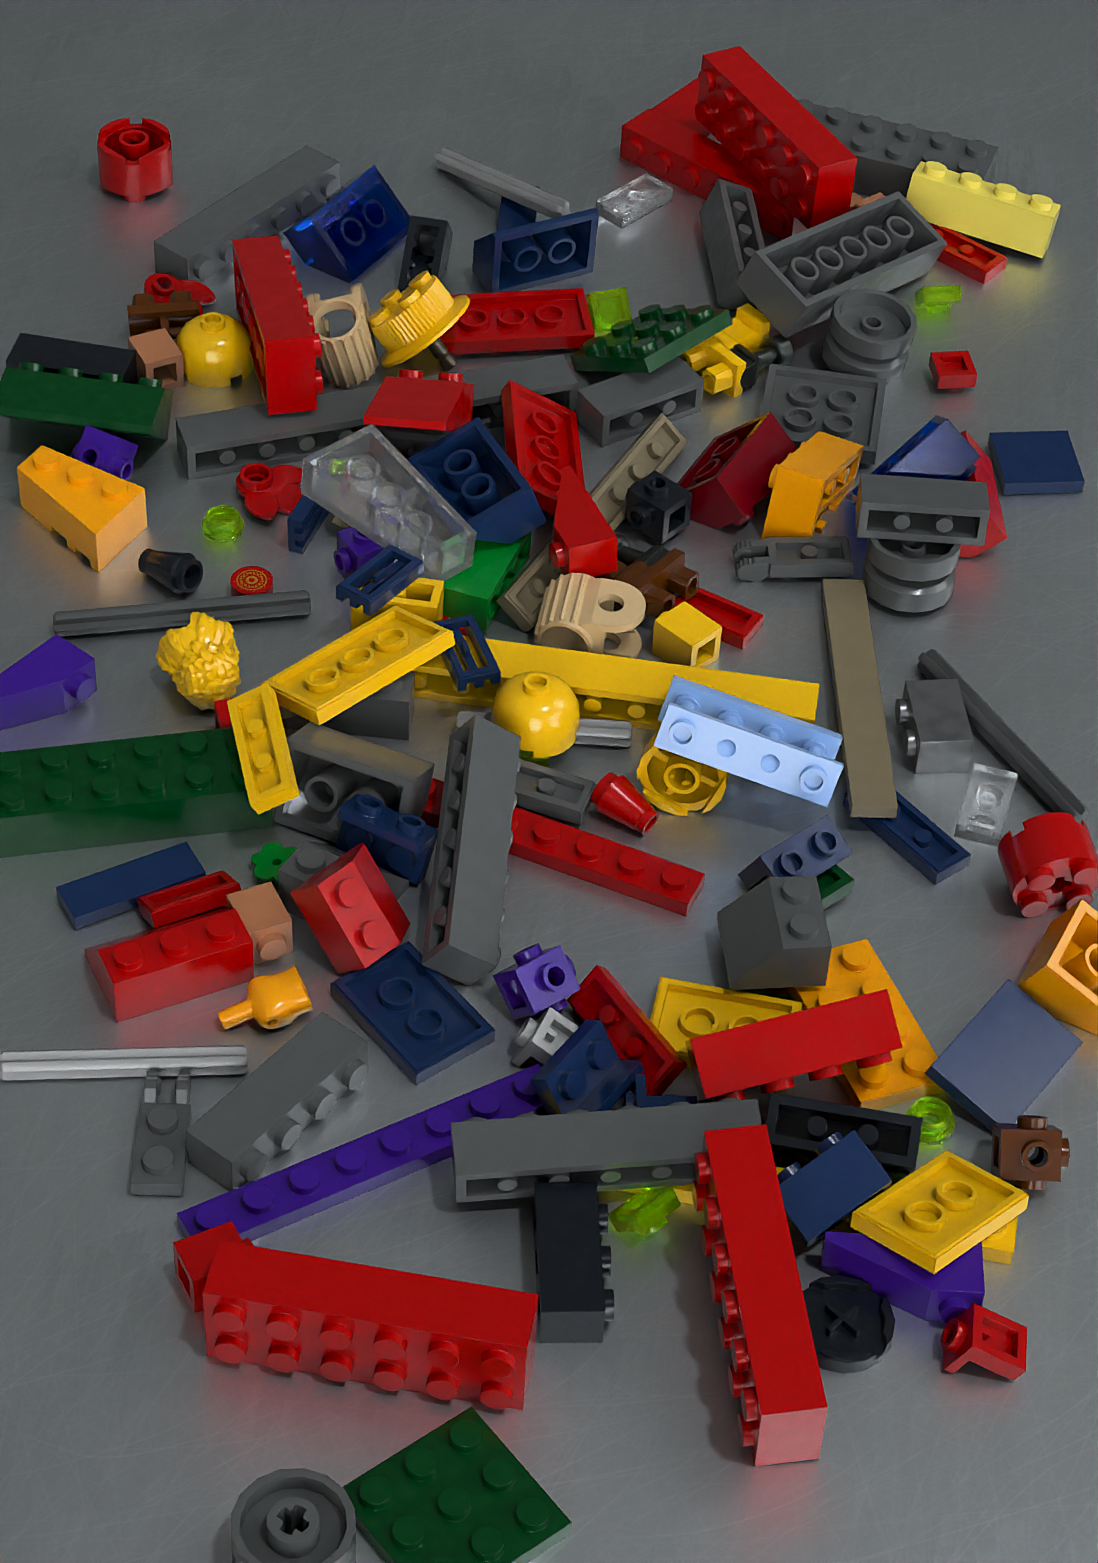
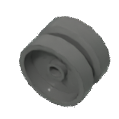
M867 288L850 290L839 296L833 306L830 316V327L826 331L822 344V358L833 372L887 379L886 384H889L898 379L904 370L909 355L908 349L913 342L917 329L916 316L905 302L884 291Z
M868 538L867 557L865 558L862 578L865 581L866 593L880 605L897 611L917 613L932 611L945 605L953 595L956 575L955 567L958 565L961 544Z
M305 1468L279 1469L257 1478L239 1495L231 1513L232 1563H356L355 1508L347 1492L329 1476Z

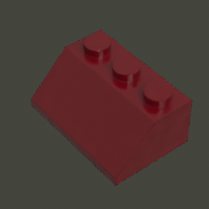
M771 412L715 437L677 482L678 485L692 493L690 520L716 530L731 523L734 526H739L753 516L755 513L753 510L754 505L771 493L772 488L768 487V482L772 469L776 464L782 463L790 452L793 453L797 450V447Z

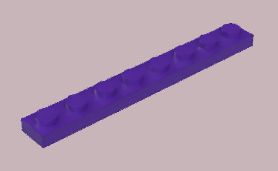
M538 1063L178 1212V1227L186 1238L232 1221L241 1239L248 1237L251 1241H254L452 1157L451 1122H463L474 1117H481L487 1120L515 1118L526 1113L538 1116L548 1115L530 1080L541 1066Z

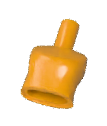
M294 965L276 974L262 975L251 979L247 986V1000L219 1011L218 1015L225 1030L252 1018L263 1028L277 1029L290 1025L299 1015L314 1009L302 978Z

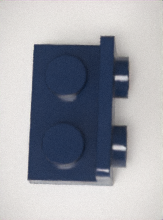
M356 794L339 808L337 817L343 820L335 848L347 853L358 844L364 843L378 867L417 885L425 879L437 840V829L426 825L425 821L418 816L401 814L384 806L381 800L373 796Z
M826 815L760 855L742 870L738 876L748 890L770 877H817L852 854V850L830 817Z
M585 1020L530 1080L548 1115L566 1114L577 1109L589 1112L606 1111L620 1097L624 1096L625 1092L630 1091L632 1083L635 1081V1074H641L644 1068L640 1060L619 1059L601 1020Z

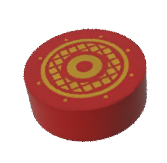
M242 567L236 570L230 578L231 595L243 596L273 593V576L262 567Z

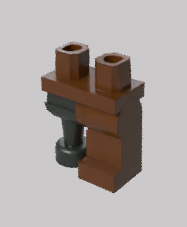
M616 532L614 533L617 536V571L594 577L626 582L637 588L646 601L643 620L649 615L658 618L663 612L673 609L675 607V594L689 600L699 590V573L685 567V552L676 548L669 551L664 548V545H656L646 552L630 548L628 539ZM614 601V611H619L623 608L620 603Z

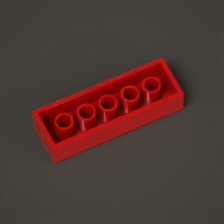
M741 46L702 55L701 71L698 75V101L695 105V115L698 122L807 229L849 212L857 157Z
M278 235L232 239L236 312L239 321L250 335V357L268 415L317 410L316 395L323 394L322 374L320 370H317L316 358L321 357V341L319 333H315L313 316H309L307 299L303 298L301 282H297L295 265H291L289 249L282 248Z
M761 1124L704 1131L702 1152L694 1153L697 1180L692 1181V1197L695 1211L704 1212L706 1225H701L700 1227L703 1254L705 1257H713L714 1271L709 1273L712 1300L714 1303L722 1302L724 1317L719 1318L718 1326L722 1349H731L733 1365H728L730 1393L732 1398L741 1397L743 1413L737 1415L741 1446L751 1447L754 1467L819 1459L828 1406L767 1125Z
M219 1240L203 1290L206 1356L217 1357L227 1363L246 1362L269 1366L280 1372L298 1371L321 1375L337 1382L350 1380L373 1384L389 1391L402 1389L425 1393L441 1400L460 1399L483 1403L493 1409L512 1408L523 1410L535 1355L539 1294Z

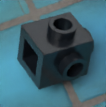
M653 471L640 481L634 482L627 489L625 521L663 544L689 526L692 493L659 472Z

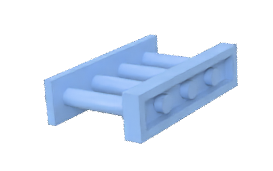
M673 675L658 715V721L662 723L653 746L828 807L844 766L843 763L835 761L843 740L842 734Z

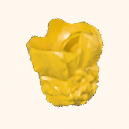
M192 612L190 622L186 627L170 628L166 631L165 635L158 642V652L155 658L158 660L157 663L161 666V669L164 672H168L172 677V681L176 683L177 691L188 699L192 705L204 711L208 708L214 709V701L230 699L237 693L236 687L241 683L238 666L240 652L235 643L234 629L228 621L215 620L214 617L208 616L204 612Z

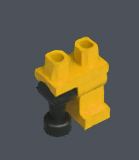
M749 303L737 308L736 317L732 318V325L679 355L694 371L701 373V378L704 380L703 388L712 395L723 390L732 398H736L742 395V387L752 388L756 384L760 369L770 363L786 365L793 360L794 351L788 338H785L782 334L769 338L771 322Z

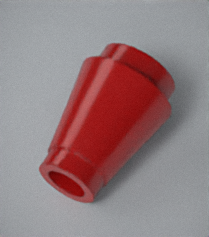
M613 772L606 774L591 794V802L596 805L597 812L635 831L637 830L642 835H645L653 828L660 815L625 775L617 776Z

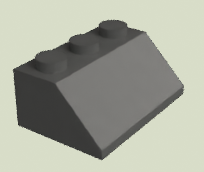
M309 722L287 738L300 796L275 807L274 822L337 843L343 820L337 817L339 808L356 794L373 796L381 800L384 806L392 810L421 818L428 801L434 763L322 725L319 726L313 722Z

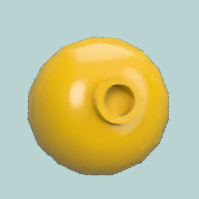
M209 312L196 316L185 323L176 338V345L183 354L184 373L187 374V381L194 385L207 388L230 386L232 378L242 374L243 380L248 377L253 369L249 350L251 346L250 335L240 321L229 315Z
M534 671L517 674L507 680L495 695L492 704L491 722L520 736V750L533 751L532 758L543 759L559 755L572 747L576 741L580 719L579 702L568 683L558 676Z
M656 733L644 747L636 771L637 779L640 777V782L644 787L642 793L646 799L661 811L676 816H688L689 811L703 809L702 813L710 811L722 800L729 779V773L653 746L657 736Z

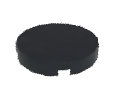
M842 1275L821 1277L809 1283V1288L803 1291L818 1365L823 1370L842 1374L865 1371L879 1363L891 1348L895 1327V1317L891 1305L883 1295L880 1298L878 1294L871 1291L872 1286L861 1279Z

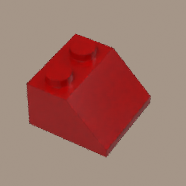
M364 843L358 844L290 892L337 974L366 969L399 945L411 924Z

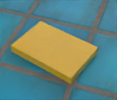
M660 976L650 1021L687 1063L685 1068L692 1069L685 1041L802 1011L803 1002Z
M945 1150L854 1210L850 1227L935 1274L1027 1210L1029 1194Z

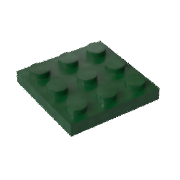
M659 304L649 305L638 311L639 316L633 320L621 321L611 326V332L607 335L585 341L582 344L583 348L570 355L574 370L651 373L732 325L733 322L729 309H711L710 305H702L694 309L686 308L685 305H676L670 308H661Z
M472 1406L342 1487L347 1492L355 1508L356 1527L385 1563H529L571 1535L572 1522Z

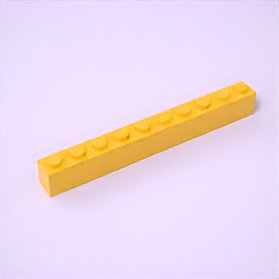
M462 635L470 648L477 667L482 668L483 665L469 636ZM486 638L485 640L501 671V680L498 684L492 685L490 680L486 679L484 680L483 687L475 688L473 683H467V690L458 692L441 654L412 670L415 671V698L492 708L495 695L510 678L530 671L546 672L558 676L568 683L579 702L580 718L629 721L634 728L659 731L662 723L658 721V715L673 675L811 724L815 723L820 685L819 683ZM455 645L452 646L461 663L463 670L467 671Z

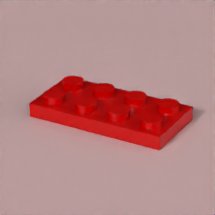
M583 288L451 295L452 298L459 295H467L470 299V304L459 320L439 338L449 349L448 352L459 356L470 353L490 352L496 354L507 351L578 349L583 347L582 344L585 341L594 338L595 333Z
M509 380L501 390L507 456L533 489L541 509L550 513L555 518L562 468L571 466L585 487L576 412Z

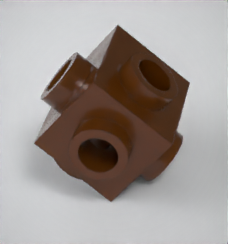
M1019 1115L1017 1116V1124L993 1123L991 1174L1002 1180H1015L1016 1188L1027 1190L1046 1189V1181L1061 1182V1169H1067L1069 1165L1068 1138H1062V1130L1054 1125H1048V1117ZM1035 1147L1034 1153L1028 1157L1029 1151Z

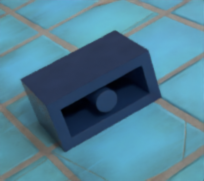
M855 1130L845 1137L839 1131L835 1132L814 1149L818 1157L803 1168L798 1162H795L778 1174L787 1221L807 1248L822 1238L825 1231L833 1230L852 1216L854 1210L891 1186L892 1179Z

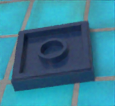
M1068 430L989 433L988 446L1003 495L1083 492L1085 481Z

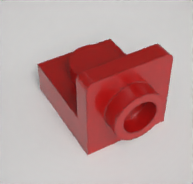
M975 1303L957 1318L949 1320L945 1325L940 1338V1344L943 1348V1370L953 1374L968 1361H971L1013 1381L1026 1372L1027 1327Z

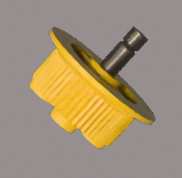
M426 270L413 278L408 284L410 287H407L402 292L396 288L386 294L379 301L382 307L368 318L370 323L369 329L385 348L380 358V364L384 368L396 366L418 354L426 347L436 359H439L438 362L445 371L451 370L458 363L452 353L448 352L449 349L439 337L450 329L464 314L470 304V299L467 295H459L452 298L437 276L430 275Z

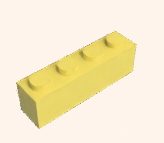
M921 161L912 174L906 196L907 201L928 223L1039 258H1043L1050 244L1061 208L1060 204L1053 203V200L1045 195L1034 194L1031 196L1021 193L1012 185L1006 183L992 184L983 181L977 174L970 172L960 174L948 170L945 165L935 161H928L926 163Z

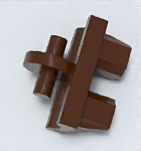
M188 290L174 291L169 295L170 303L155 304L154 296L149 293L135 294L132 305L127 306L130 337L166 328L172 339H176L185 323L199 316L198 301L192 300Z

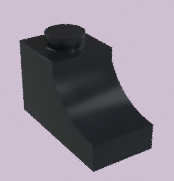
M410 215L398 283L400 292L410 287L408 285L410 281L426 270L430 275L437 276L441 281L444 270H447L453 236L447 220Z

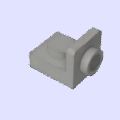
M551 1007L536 1021L529 1017L513 1039L519 1046L511 1062L519 1067L532 1056L544 1065L578 1029V1026Z

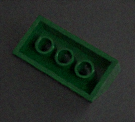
M19 362V369L6 367L0 380V416L84 429L88 425L106 432L168 440L174 391L162 388V380L138 377V384L122 383L123 375L99 372L98 379L83 377L84 370L59 367L58 374L43 372L44 365L29 362Z

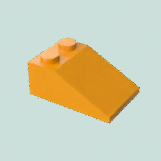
M1080 900L1049 924L1017 986L1054 1018L1095 1035H1098V912L1085 901Z

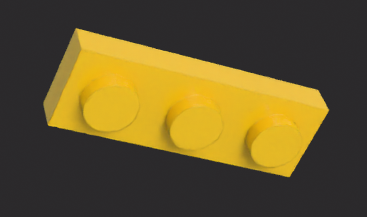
M266 682L228 700L227 705L250 806L259 815L300 796L276 692Z

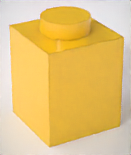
M683 601L670 611L660 614L654 621L652 653L666 663L705 668L719 659L722 626Z

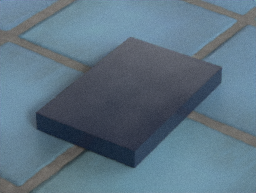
M408 941L389 951L366 969L352 971L330 983V994L417 1086L494 1042L495 1029L439 972L421 965L423 955Z
M1007 979L924 1074L992 1132L993 1123L1015 1124L1017 1116L1022 1115L1083 1042L1010 979Z

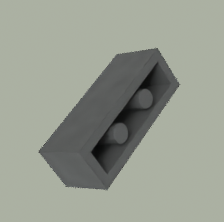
M680 356L651 373L626 372L578 390L577 423L601 448L640 434L661 413L670 422L701 412L704 380Z
M860 473L855 506L857 537L984 546L990 515L987 482Z

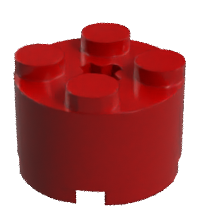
M123 118L112 121L100 129L97 153L99 179L102 186L113 193L124 195V199L128 202L137 203L144 201L147 195L157 193L173 184L172 145L169 130L163 124L146 118H142V124H130V118Z
M1065 812L1046 813L1022 822L1024 826L1023 831L1013 837L1011 831H1009L1000 840L997 853L1013 900L1020 908L1024 917L1040 916L1048 908L1066 906L1069 909L1080 900L1085 901L1088 905L1092 904V894L1098 888V855L1088 827L1083 820L1081 823L1076 822L1074 815Z

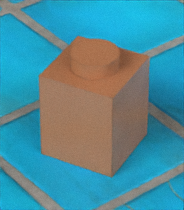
M166 328L128 337L129 349L136 350L137 377L162 380V388L169 390L184 386L183 354Z
M271 881L226 895L227 908H236L253 941L254 964L274 960L293 952L292 919Z

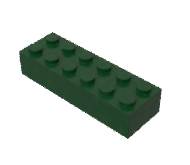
M233 727L0 752V858L273 827L272 809L258 815L250 806Z

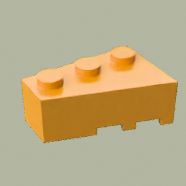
M818 431L808 441H803L795 452H790L782 463L776 464L769 477L768 487L773 490L761 539H766V537H813L814 532L821 534L827 524V521L821 519L828 509L837 511L855 483L864 445Z
M43 445L17 467L21 507L50 532L56 530L67 540V546L73 552L80 551L90 559L91 567L98 573L147 528L145 488Z

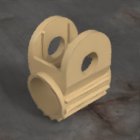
M362 283L354 284L350 287L351 294L325 300H321L320 294L316 295V293L306 296L309 316H313L315 333H319L321 341V357L317 359L323 376L327 377L328 383L333 382L336 384V387L346 385L348 388L350 385H359L360 382L369 380V377L376 373V366L379 365L375 349V335L369 329L370 323L368 318L371 316V311ZM338 309L351 311L355 321L353 328L340 337L331 338L329 320L324 319V315Z
M583 573L560 574L558 579H551L550 586L546 587L534 632V643H537L538 646L638 659L641 654L642 640L635 627L642 622L645 616V598L637 588L626 582L594 578ZM614 601L620 603L623 608L613 612ZM605 639L614 640L619 646L613 650H605Z

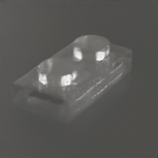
M645 173L596 200V208L599 211V216L623 229L671 202L673 188Z
M974 763L957 820L954 837L998 847L1016 787L1018 773Z

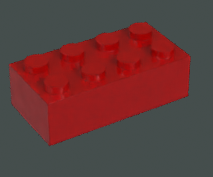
M887 989L685 1041L699 1099L711 1098L712 1102H718L725 1098L746 1099L744 1089L757 1085L760 1087L761 1094L794 1087L795 1084L792 1076L804 1073L808 1074L809 1081L844 1074L841 1064L856 1061L857 1069L891 1062L893 1060L890 1051L903 1048Z

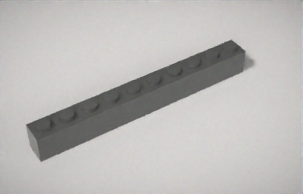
M563 354L452 372L463 374V382L474 384L472 420L479 417L487 429L504 426L501 390L509 380L576 412L578 381ZM438 375L423 377V379L438 380ZM381 384L316 395L317 410L268 415L265 404L175 418L177 451L188 480L240 472L242 467L250 463L275 466L374 449L367 440L373 425L363 424V417Z

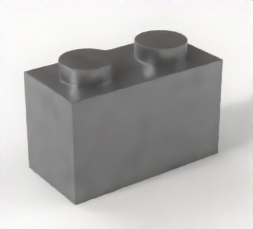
M958 680L905 681L902 699H896L895 719L897 725H903L904 727L902 739L903 752L905 756H911L915 774L968 772L974 739Z

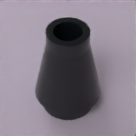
M146 549L139 557L138 568L140 572L151 576L176 594L191 593L201 583L203 566L191 553Z

